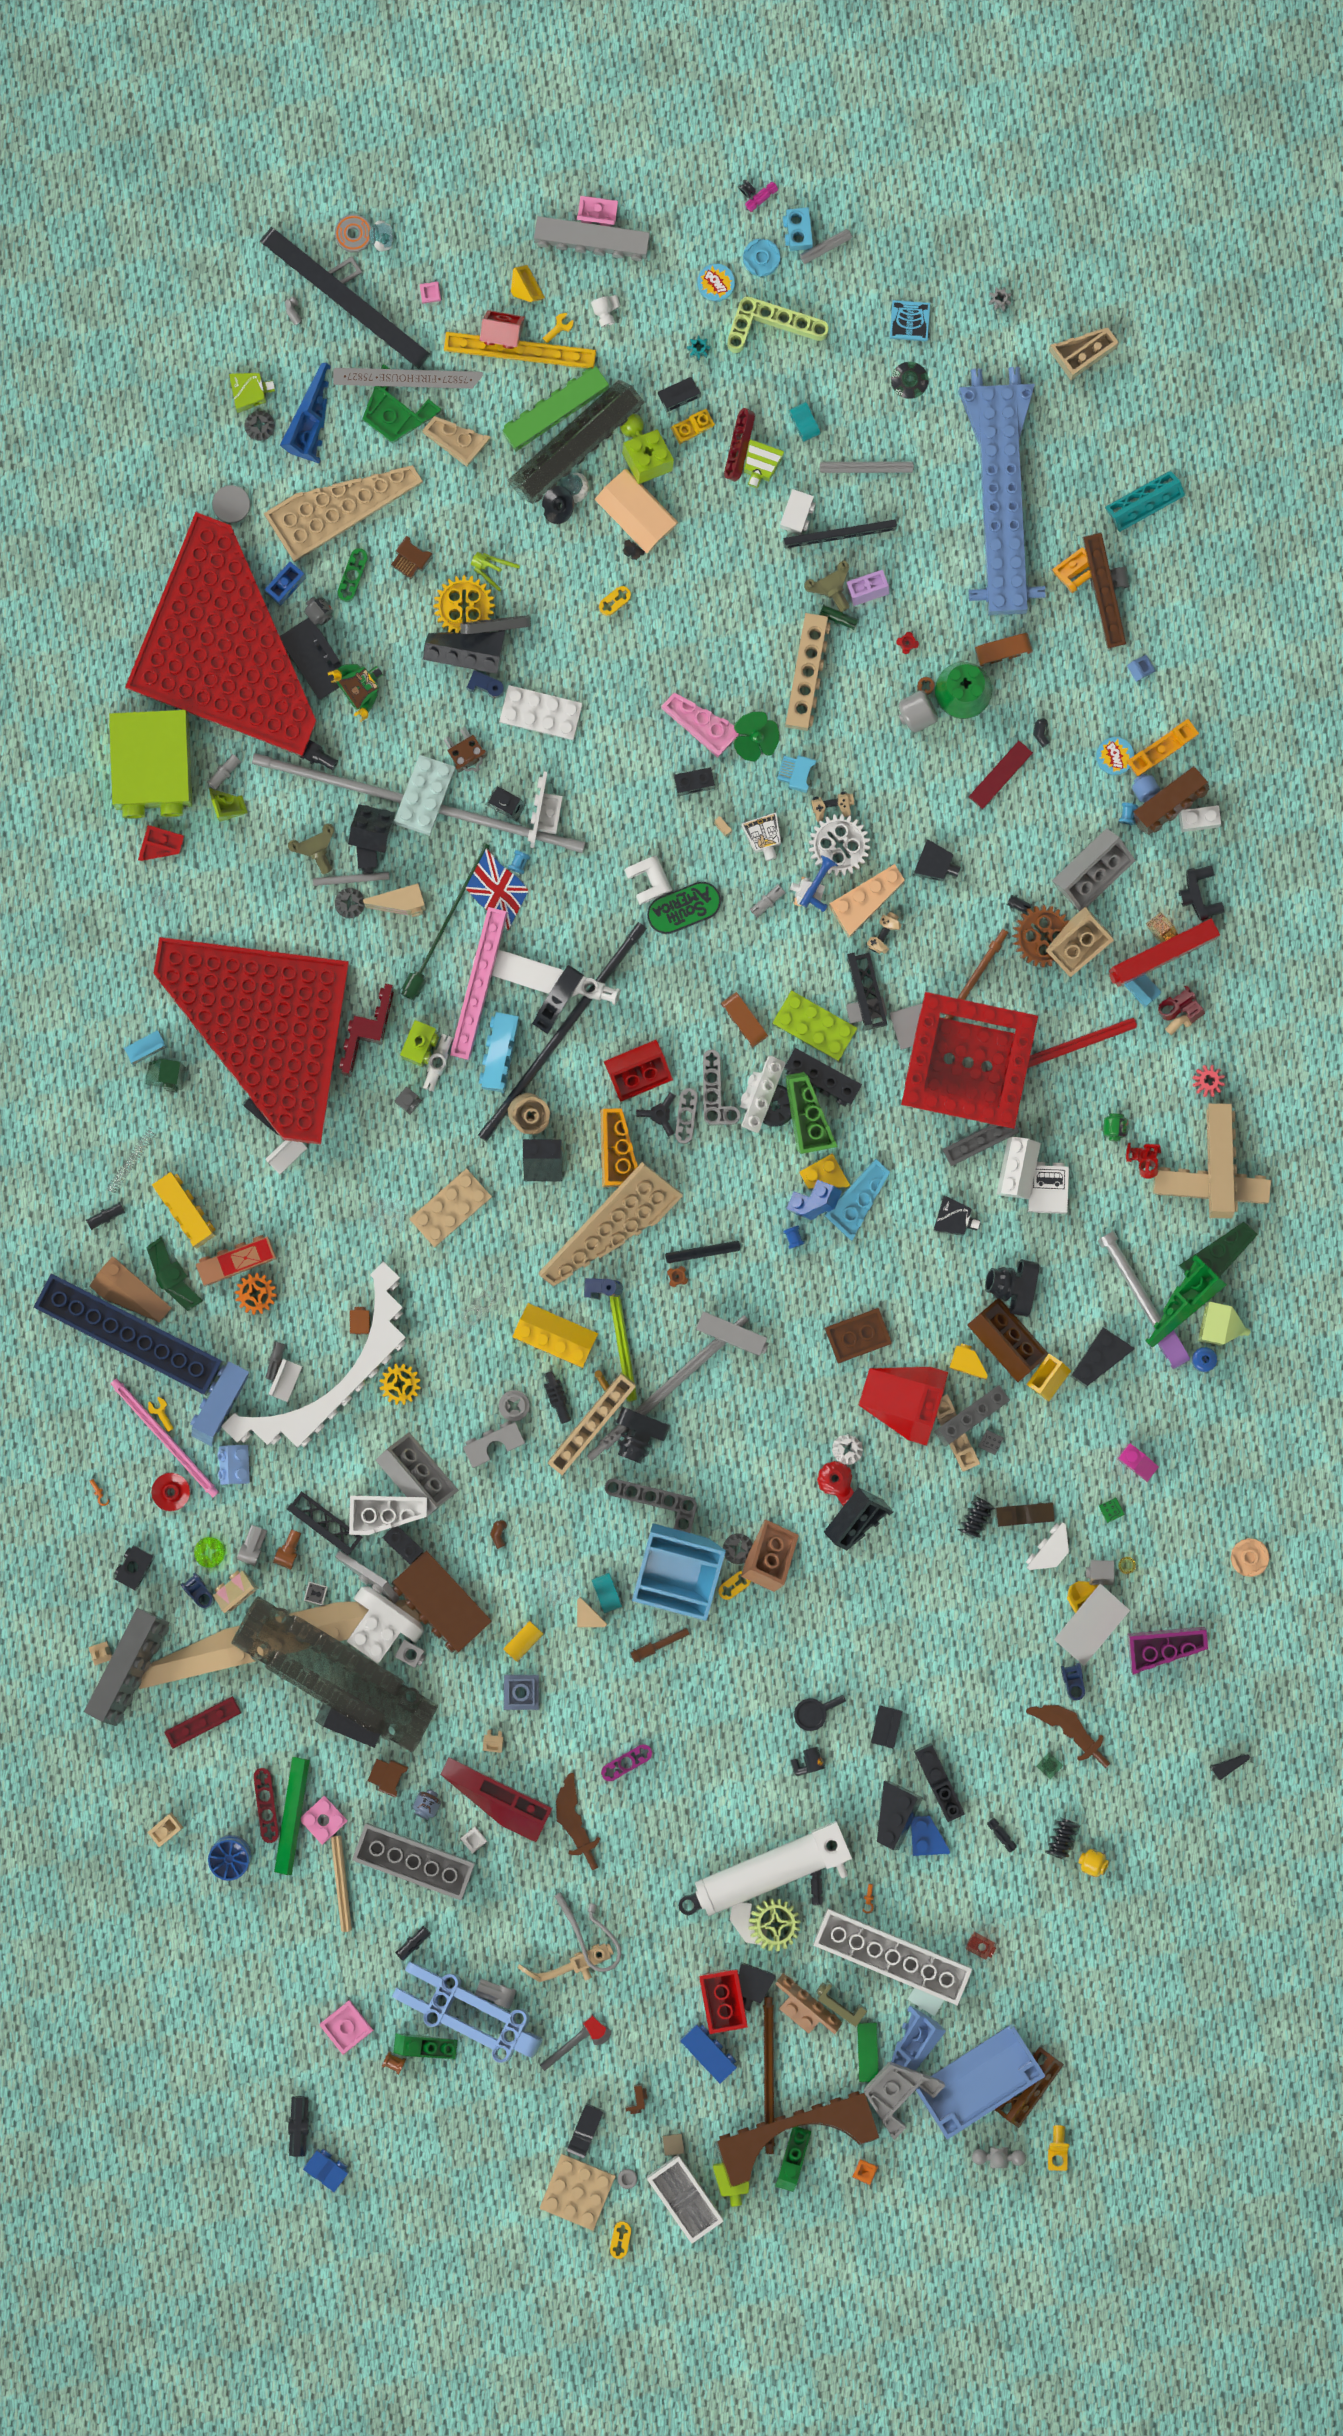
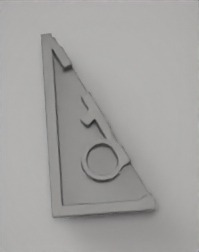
M339 1551L335 1557L357 1574L361 1582L371 1585L376 1592L382 1594L394 1604L400 1599L385 1579L343 1552Z

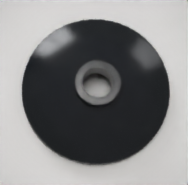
M554 486L546 492L542 501V507L545 509V518L553 524H562L571 517L574 510V499L567 488Z

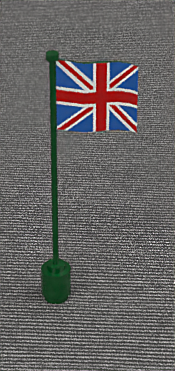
M483 843V849L419 972L414 971V973L408 974L401 988V995L413 1001L416 997H419L426 983L422 972L465 890L484 909L488 910V907L507 911L508 914L504 927L507 931L509 930L528 893V889L518 877L502 866L489 852L490 845Z

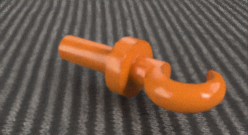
M91 1479L89 1482L95 1490L94 1494L99 1496L98 1503L101 1506L108 1505L109 1500L106 1504L100 1502V1498L104 1496L102 1494L103 1489H99L94 1479Z
M868 1884L867 1895H864L866 1904L871 1906V1910L865 1911L863 1909L864 1913H871L874 1909L871 1903L874 1899L872 1896L873 1884Z

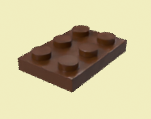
M879 1308L824 1328L838 1364L892 1344Z

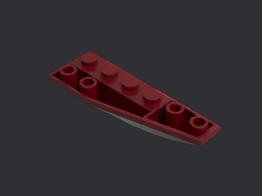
M448 1757L440 1774L498 1824L529 1840L537 1842L553 1807Z

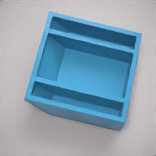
M652 1523L632 1601L707 1621L726 1550L709 1538Z

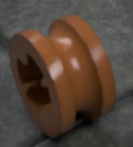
M923 677L918 681L917 689L918 691L922 690L923 685L921 683L928 681L930 683V690L927 691L925 689V692L929 695L934 690V681L929 677Z

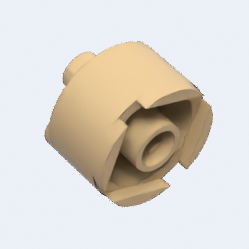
M528 1092L518 1095L513 1099L508 1107V1116L511 1123L520 1132L533 1135L542 1132L548 1126L550 1110L540 1097ZM528 1111L532 1114L530 1117L527 1116Z

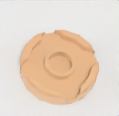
M1248 1538L1235 1544L1231 1551L1230 1559L1232 1566L1238 1573L1243 1576L1253 1577L1265 1571L1269 1562V1553L1262 1542Z

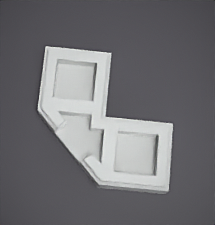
M742 1902L733 1906L730 1915L731 1923L746 1943L756 1944L755 1940L758 1937L750 1936L755 1931L748 1929L749 1926H754L753 1923H749L752 1904ZM762 1929L761 1931L763 1935L766 1937L767 1929Z

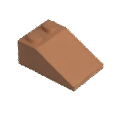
M765 1519L746 1558L741 1577L773 1592L784 1586L799 1535Z

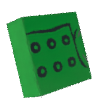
M1117 1498L1099 1505L1107 1523L1125 1515Z

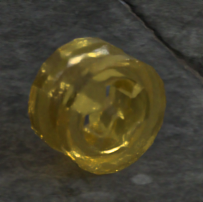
M1123 1557L1118 1563V1568L1122 1573L1130 1574L1135 1570L1136 1563L1131 1557ZM1126 1560H1130L1129 1563H1132V1568H1129L1128 1571H1125L1124 1567L1122 1568V1563H1125Z

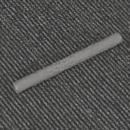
M389 872L313 878V886L390 880Z

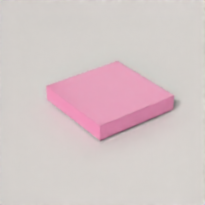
M350 2000L319 2024L343 2055L374 2031Z

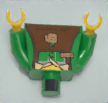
M344 664L336 670L328 672V675L333 674L334 680L331 683L336 682L354 709L358 710L354 713V716L360 714L362 717L360 722L367 719L368 713L374 706L378 696L377 691L379 687L375 680L383 675L381 670L377 666L367 671L364 666H359L358 664Z

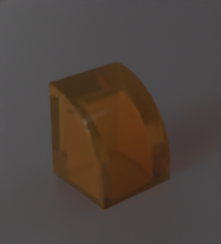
M1161 912L1146 923L1159 943L1178 935L1174 925Z

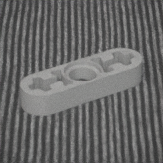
M690 1088L684 1089L680 1095L675 1137L681 1144L689 1143L693 1136L697 1093ZM688 1092H691V1096H694V1099L690 1100V1106H694L693 1109L688 1107L681 1108L682 1104L686 1105V1099L683 1096L687 1095ZM684 1111H689L692 1114V1119L688 1122L681 1119V1113ZM679 1123L683 1125L691 1124V1128L687 1127L686 1133L690 1136L686 1137L685 1140H681V1136H678L683 1131V1126L679 1127Z

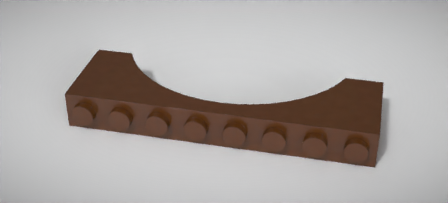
M859 2091L848 2094L849 2098L844 2100L838 2097L830 2100L828 2105L823 2106L820 2103L811 2106L812 2110L804 2112V2109L795 2111L793 2116L789 2118L783 2115L774 2118L775 2122L768 2124L765 2121L756 2124L757 2128L749 2130L748 2127L737 2131L738 2134L731 2136L730 2133L719 2136L720 2140L716 2141V2145L730 2188L749 2182L753 2165L763 2147L775 2136L793 2127L802 2125L832 2127L847 2134L858 2145L879 2139L865 2093L860 2094Z

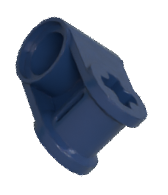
M196 1572L193 1573V1577L188 1581L180 1584L199 1607L207 1609L214 1604L213 1594ZM204 1594H207L210 1598L207 1605H202L200 1602V1598Z
M1080 1663L1069 1667L1060 1666L1068 1697L1073 1701L1082 1699L1085 1695V1687ZM1074 1686L1081 1689L1079 1697H1073L1071 1694V1689Z

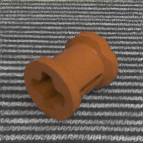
M388 2051L381 2067H388L399 2075L406 2059L394 2056L391 2051Z

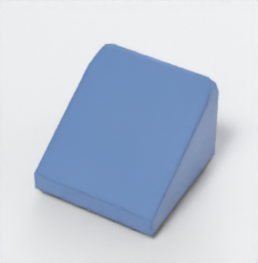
M1147 655L1127 665L1136 682L1155 672Z

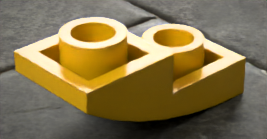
M707 409L691 415L688 419L673 425L671 430L680 445L709 430L715 424Z

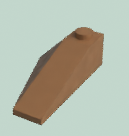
M113 1256L102 1267L90 1284V1287L103 1299L157 1322H160L172 1309Z

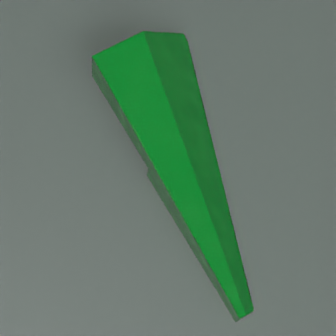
M1197 1255L1193 1258L1194 1263L1190 1270H1186L1184 1273L1185 1278L1180 1287H1176L1163 1309L1164 1315L1159 1323H1155V1330L1150 1339L1147 1338L1145 1340L1152 1348L1227 1285Z

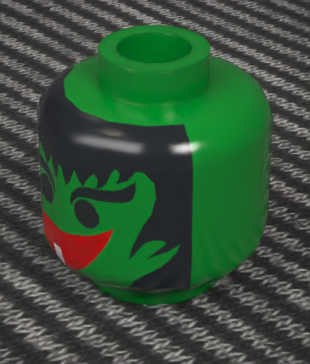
M1109 1113V1116L1104 1118L1103 1135L1109 1137V1141L1120 1142L1121 1138L1127 1136L1129 1121L1124 1117V1114Z

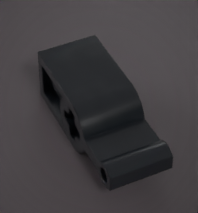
M588 2103L585 2104L566 2151L585 2158L604 2110Z

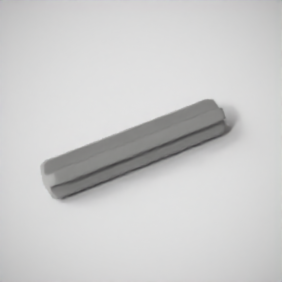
M845 229L800 254V259L806 264L852 238L850 231Z

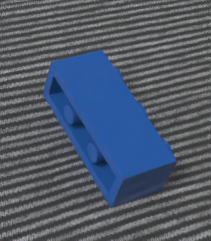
M696 2024L680 2039V2042L721 2084L737 2068L735 2065L737 2061L730 2053L726 2055L721 2050L723 2046L717 2039L713 2041L708 2036L709 2031L703 2024L701 2026Z

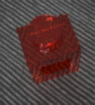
M973 1931L965 1949L986 1960L987 1957L992 1958L996 1947H994V1941ZM984 1943L986 1948L979 1950V1944Z

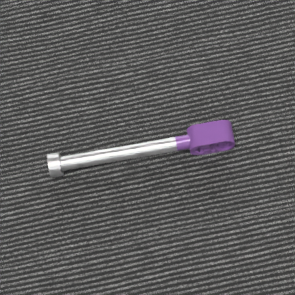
M1112 1231L1097 1241L1101 1248L1106 1247L1154 1328L1155 1323H1159L1161 1317L1116 1243V1240H1118L1116 1233ZM1174 1330L1158 1343L1166 1359L1168 1358L1172 1364V1369L1190 1360L1188 1353Z

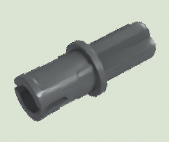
M273 1343L270 1358H268L270 1362L266 1379L274 1381L279 1365L282 1363L285 1344Z

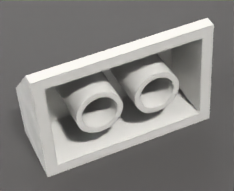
M1019 1137L1007 1139L996 1195L1030 1199L1041 1143Z

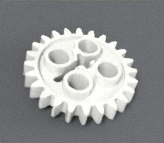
M835 814L833 815V820L826 817V823L819 821L820 828L814 826L816 834H810V837L814 840L808 842V844L813 845L809 852L815 853L811 856V859H817L815 866L822 865L821 855L832 861L833 856L836 854H840L843 857L841 863H836L838 866L828 870V875L835 871L836 877L839 872H842V875L845 876L847 870L853 874V867L859 870L858 863L865 864L862 857H868V854L864 852L870 850V846L865 845L870 842V839L864 838L868 832L861 831L864 825L856 826L857 819L853 823L850 822L851 816L847 820H844L843 814H841L840 819H837ZM843 828L846 834L840 837L836 835L835 830ZM828 832L832 833L838 843L843 842L842 847L851 856L850 859L846 857L840 847L835 848L836 842L828 835ZM823 840H829L831 846L825 849L820 843ZM850 842H854L858 845V849L850 851L847 845Z

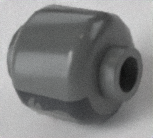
M312 597L306 602L305 614L313 624H320L322 626L333 617L331 615L333 609L323 597Z

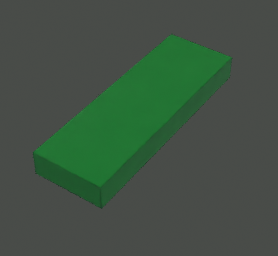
M877 2022L859 2023L857 2025L859 2082H870L878 2074Z

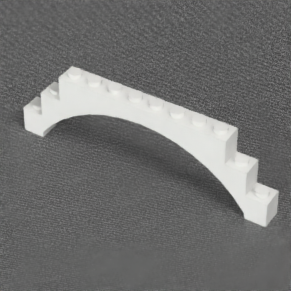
M382 1262L370 1274L374 1279L375 1290L373 1321L367 1342L352 1369L327 1394L298 1410L270 1417H240L234 1413L221 1427L237 1443L241 1441L243 1443L246 1442L252 1435L250 1433L252 1430L267 1445L271 1443L275 1445L281 1439L280 1434L283 1433L297 1448L300 1446L304 1448L312 1440L310 1436L314 1432L318 1434L325 1427L323 1423L328 1418L332 1420L338 1414L336 1409L341 1404L345 1406L352 1399L350 1395L354 1391L358 1393L366 1385L364 1381L368 1377L372 1379L379 1372L377 1368L382 1363L386 1365L392 1359L390 1354L395 1349L399 1351L406 1344L404 1341L406 1337L391 1323L392 1320L397 1321L402 1316L401 1310L403 1307L388 1293L389 1290L393 1292L400 1285L398 1281L401 1278L386 1263Z

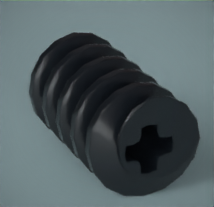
M974 1495L978 1501H971L974 1508L967 1509L971 1515H964L967 1522L960 1523L964 1529L957 1530L972 1538H981L978 1530H985L981 1523L988 1524L984 1517H991L988 1510H994L995 1508L991 1503Z
M1060 1817L1062 1821H1056L1060 1828H1053L1057 1836H1050L1054 1843H1048L1052 1850H1045V1853L1063 1859V1857L1070 1856L1066 1852V1850H1072L1068 1843L1075 1842L1071 1835L1078 1834L1074 1828H1080V1825Z

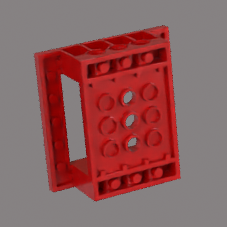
M925 992L901 1105L1015 1129L1038 1015ZM940 1013L1013 1028L1015 1032L1012 1033L941 1018ZM945 1054H953L955 1061L952 1064L945 1063ZM970 1057L973 1060L971 1068L963 1066L962 1061L964 1058ZM984 1061H989L992 1064V1070L984 1072L981 1064Z

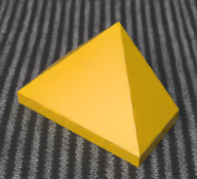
M528 265L513 269L511 284L513 297L528 302L539 301L545 298Z

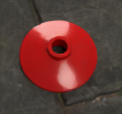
M165 1473L159 1476L153 1483L151 1490L152 1499L162 1510H179L189 1500V1484L179 1474ZM170 1488H173L175 1490V1494L173 1496H170L168 1494V1490Z

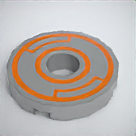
M357 214L347 215L337 223L335 239L342 249L350 253L360 252L369 245L372 239V228L364 217ZM357 229L359 235L356 238H350L348 236L349 230Z

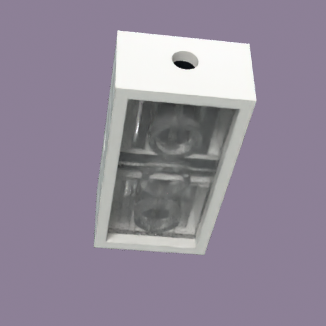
M679 2154L647 2176V2180L691 2244L724 2221Z

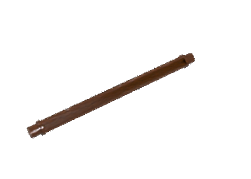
M764 1997V2121L770 2124L774 2122L773 1997ZM774 2138L765 2145V2154H774Z

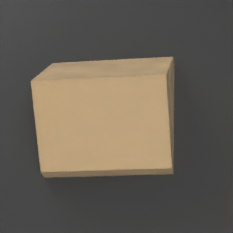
M581 1597L577 1599V1627H606L608 1625Z

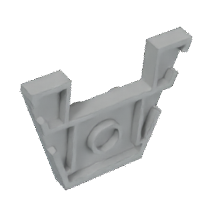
M889 2061L863 2090L883 2124L888 2129L891 2137L895 2140L904 2131L906 2125L894 2116L893 2113L918 2087L935 2098L945 2087V2083L939 2079Z

